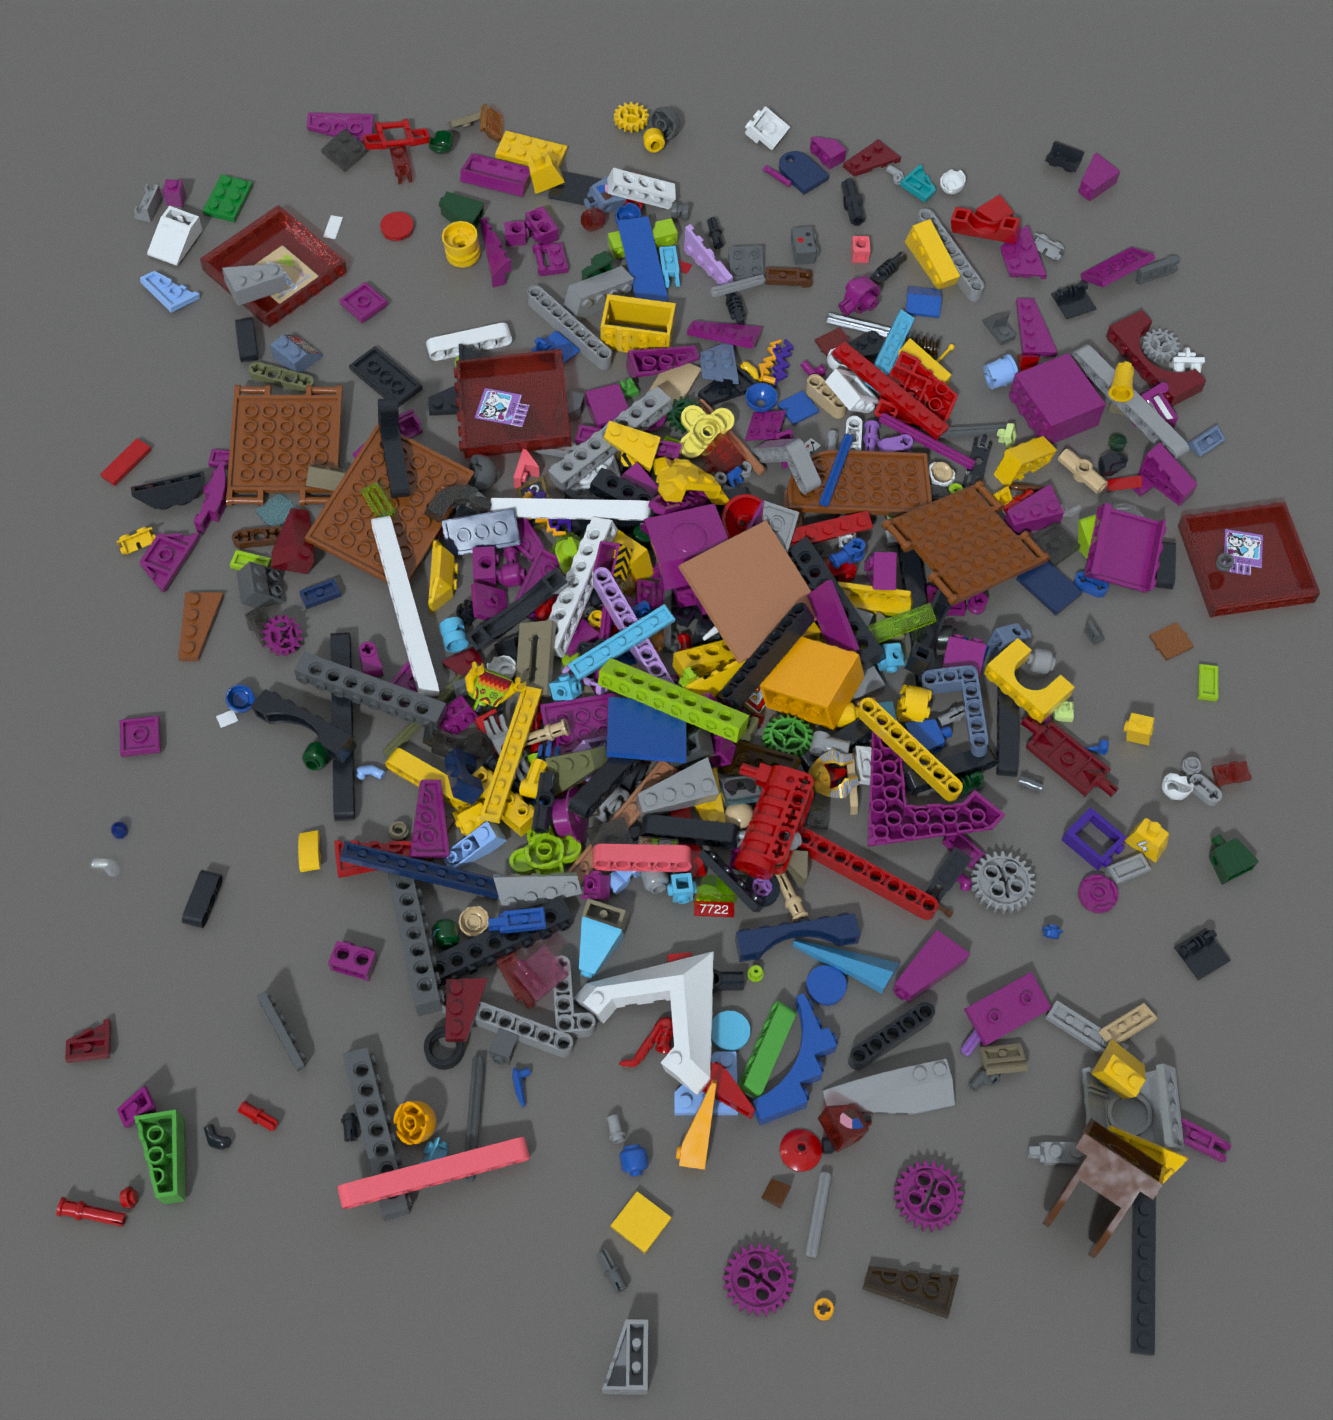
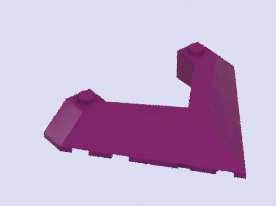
M883 721L879 723L880 725H885ZM872 731L867 847L993 830L1005 817L1002 811L976 790L963 803H954V805H906L903 759ZM891 734L892 737L899 738L897 734ZM905 747L907 751L912 752V748Z

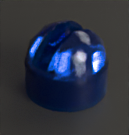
M118 821L112 825L111 833L115 838L122 839L127 836L128 828L125 823Z

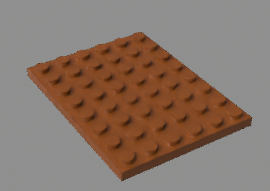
M377 423L305 536V541L387 583L371 519L390 515L408 580L410 581L433 544V540L436 539L442 529V520H446L450 516L472 480L474 471L400 434L410 496L392 499L379 424Z

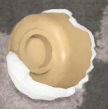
M933 462L928 466L929 479L932 485L941 488L953 483L955 472L948 464Z

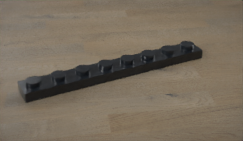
M1139 1192L1132 1203L1130 1353L1153 1356L1155 1355L1156 1196L1152 1200L1142 1192Z

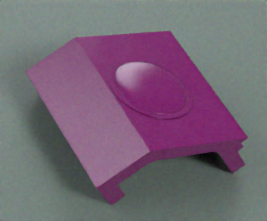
M714 503L645 518L644 522L640 523L641 531L648 535L658 561L661 576L659 586L664 591L689 585L678 568L680 564L729 540Z

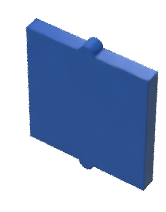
M803 390L777 403L781 411H786L784 417H787L793 425L819 412L812 403V399H809Z

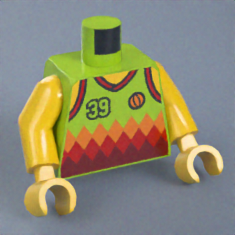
M472 662V668L465 676L468 695L476 700L473 710L483 714L487 704L497 707L516 692H522L526 689V681L520 683V677H517L515 683H513L508 676L484 668L483 663L479 666L476 662Z

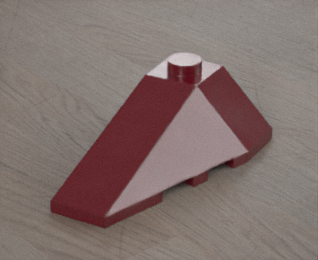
M291 507L271 552V568L308 574L314 564V545L305 541V536L311 528L308 510Z

